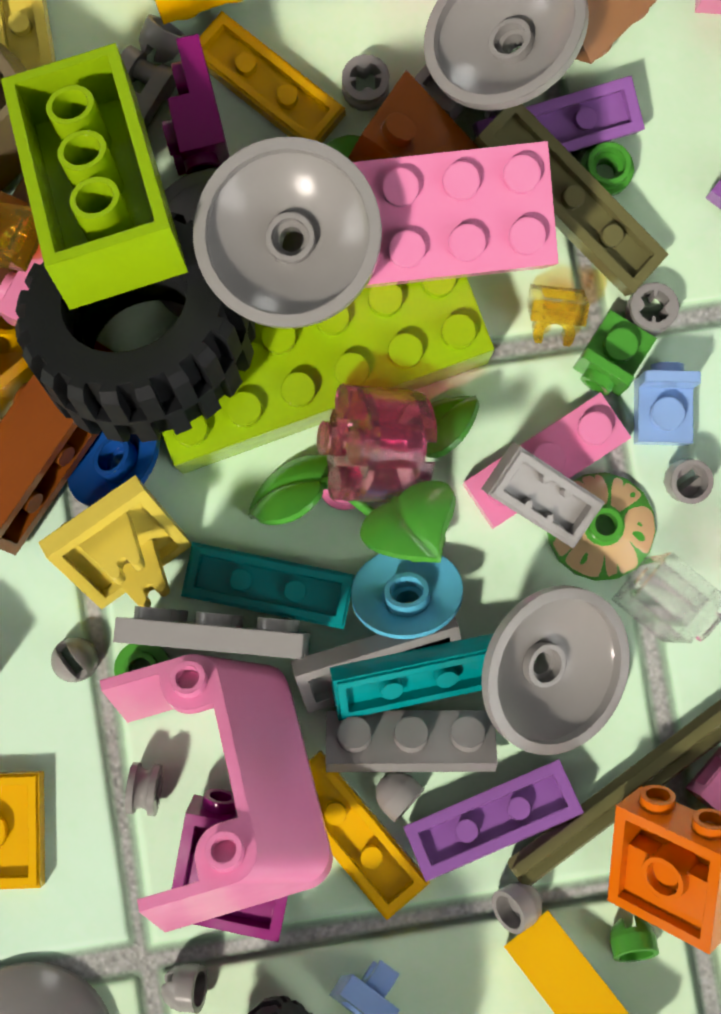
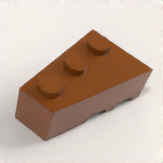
M405 70L362 132L348 159L351 162L479 149V147L415 78Z

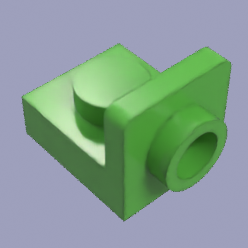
M610 309L573 366V369L583 374L580 378L581 381L595 392H601L602 395L606 396L612 392L616 396H620L633 382L634 374L657 338Z

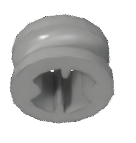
M366 54L353 57L346 63L342 71V93L345 101L352 108L359 111H372L378 109L383 104L389 94L390 74L386 64L380 58ZM370 74L375 76V90L370 87H365L361 92L356 90L357 76L364 80Z
M658 282L646 283L639 287L627 301L625 319L649 334L656 336L665 331L677 318L679 311L678 298L674 291L665 284ZM647 297L648 303L657 299L662 304L663 308L658 313L662 321L656 322L655 316H652L649 321L642 317L640 312L645 306L642 298Z
M141 762L132 763L125 793L126 814H134L137 809L142 808L147 811L148 816L157 815L163 785V766L161 764H154L152 769L147 770L142 767Z

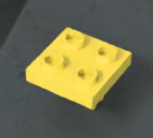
M136 475L111 490L106 496L38 542L46 558L100 609L105 608L125 593L141 607L151 606V601L148 598L151 590L155 589L162 597H166L170 593V588L163 566L192 546L184 531Z

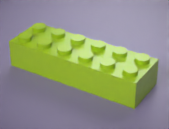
M467 277L364 288L361 294L343 311L318 324L301 328L283 329L255 323L256 338L251 343L254 355L250 367L245 372L238 370L243 382L235 394L230 398L223 395L218 400L221 409L207 420L201 415L191 421L192 429L178 435L175 434L173 429L164 431L162 434L174 467L181 473L186 474L488 364L495 349Z

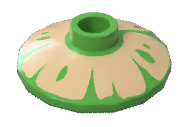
M607 472L584 474L573 480L605 503L574 549L547 532L548 543L557 560L573 574L594 581L618 579L637 569L650 553L656 533L654 512L644 493L628 479ZM599 515H606L612 519L614 528L611 534L602 535L597 531L595 522Z

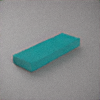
M192 542L181 596L344 629L351 598V586L355 575Z
M494 633L330 667L334 704L338 720L482 691L483 663Z

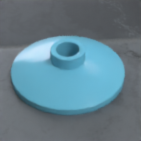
M378 554L359 569L351 586L352 607L358 619L371 631L394 639H415L435 633L456 616L463 600V582L459 571L444 556H442L440 563L411 562Z

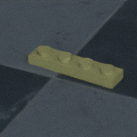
M523 104L502 109L473 142L479 148L548 141L555 226L624 296L634 294L669 254Z

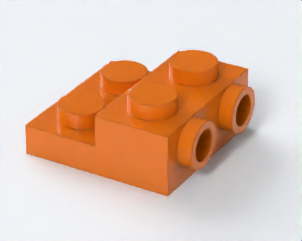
M661 785L640 786L616 805L607 901L710 955L721 943V811L711 808L693 810L676 802V794L671 789Z

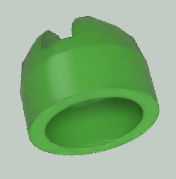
M634 916L636 927L626 928L622 917L613 925L610 932V943L615 961L636 962L653 958L659 954L655 932L647 921Z

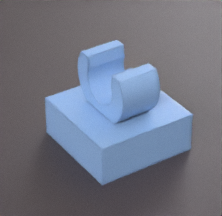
M379 960L378 963L373 961L361 980L354 974L342 975L329 996L353 1014H398L400 1010L384 997L396 982L399 973L382 960Z

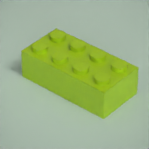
M113 43L2 78L1 83L44 266L69 310L188 273L137 96L117 44Z

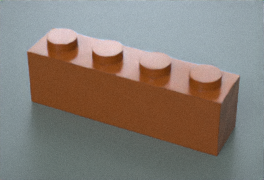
M96 341L94 349L105 352H113L106 346ZM34 374L16 392L12 406L0 422V549L13 555L19 552L67 479L99 435L86 432L79 428L72 418H66L55 406Z

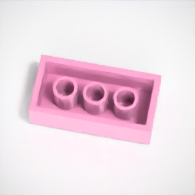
M548 141L353 162L372 188L382 223V242L378 262L365 288L543 269L559 264Z

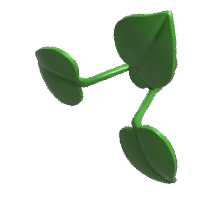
M458 396L441 399L417 409L402 422L395 434L394 446L400 454H411L409 465L414 485L407 488L400 496H393L389 503L374 509L333 476H327L331 470L332 463L326 456L307 455L287 462L265 480L252 500L248 516L250 519L254 518L266 525L289 523L309 512L321 499L323 489H330L337 492L367 516L362 523L360 536L369 549L382 555L411 562L440 563L443 546L446 542L445 534L454 514L456 497L454 491L447 483L442 481H424L421 463L424 457L439 458L445 456L463 441L476 419L480 406L479 400L476 396Z

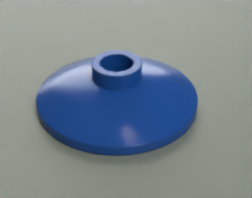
M101 431L71 476L67 479L71 493L79 502L90 507L134 475L144 484L156 464L160 440L141 442L137 434H131L129 441L120 442L108 440L103 431Z

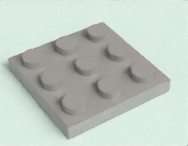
M135 606L134 618H115L113 642L292 659H303L309 655L311 633L299 632L300 621L257 617L256 628L243 627L244 616L196 612L195 622H187V610Z

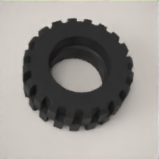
M171 212L188 273L69 310L47 272L44 262L41 265L34 263L24 282L29 290H21L15 311L19 317L15 325L17 342L23 349L22 356L60 412L66 418H72L79 428L90 434H100L103 431L108 440L120 442L129 441L131 434H137L141 442L160 440L161 432L172 429L178 435L192 429L190 422L203 415L207 420L220 410L221 406L218 400L223 395L229 398L232 397L243 382L238 370L245 372L251 365L254 355L251 343L256 338L255 322L238 315L227 307L211 290L201 273L195 256L193 244L194 220L190 219L186 223L184 215ZM153 300H166L184 305L180 316L165 334L148 345L125 352H105L94 349L96 340L104 326L114 316L128 307Z

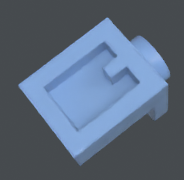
M658 362L651 364V370L644 371L634 380V445L688 446L693 443V388L701 384L700 371H684V364L680 362Z

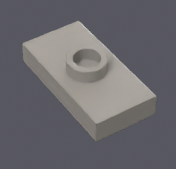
M512 442L481 488L494 499L573 549L605 503L515 442Z

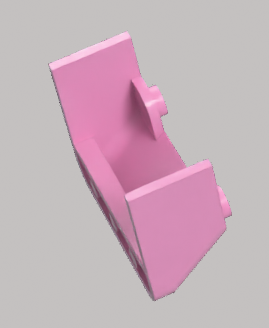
M188 654L100 680L101 691L127 723L173 709L185 714H195L214 708L238 816L237 818L211 826L200 837L195 849V863L199 881L137 899L139 913L162 931L169 932L312 889L327 878L333 863L332 850L292 692L286 677L279 669L267 664Z

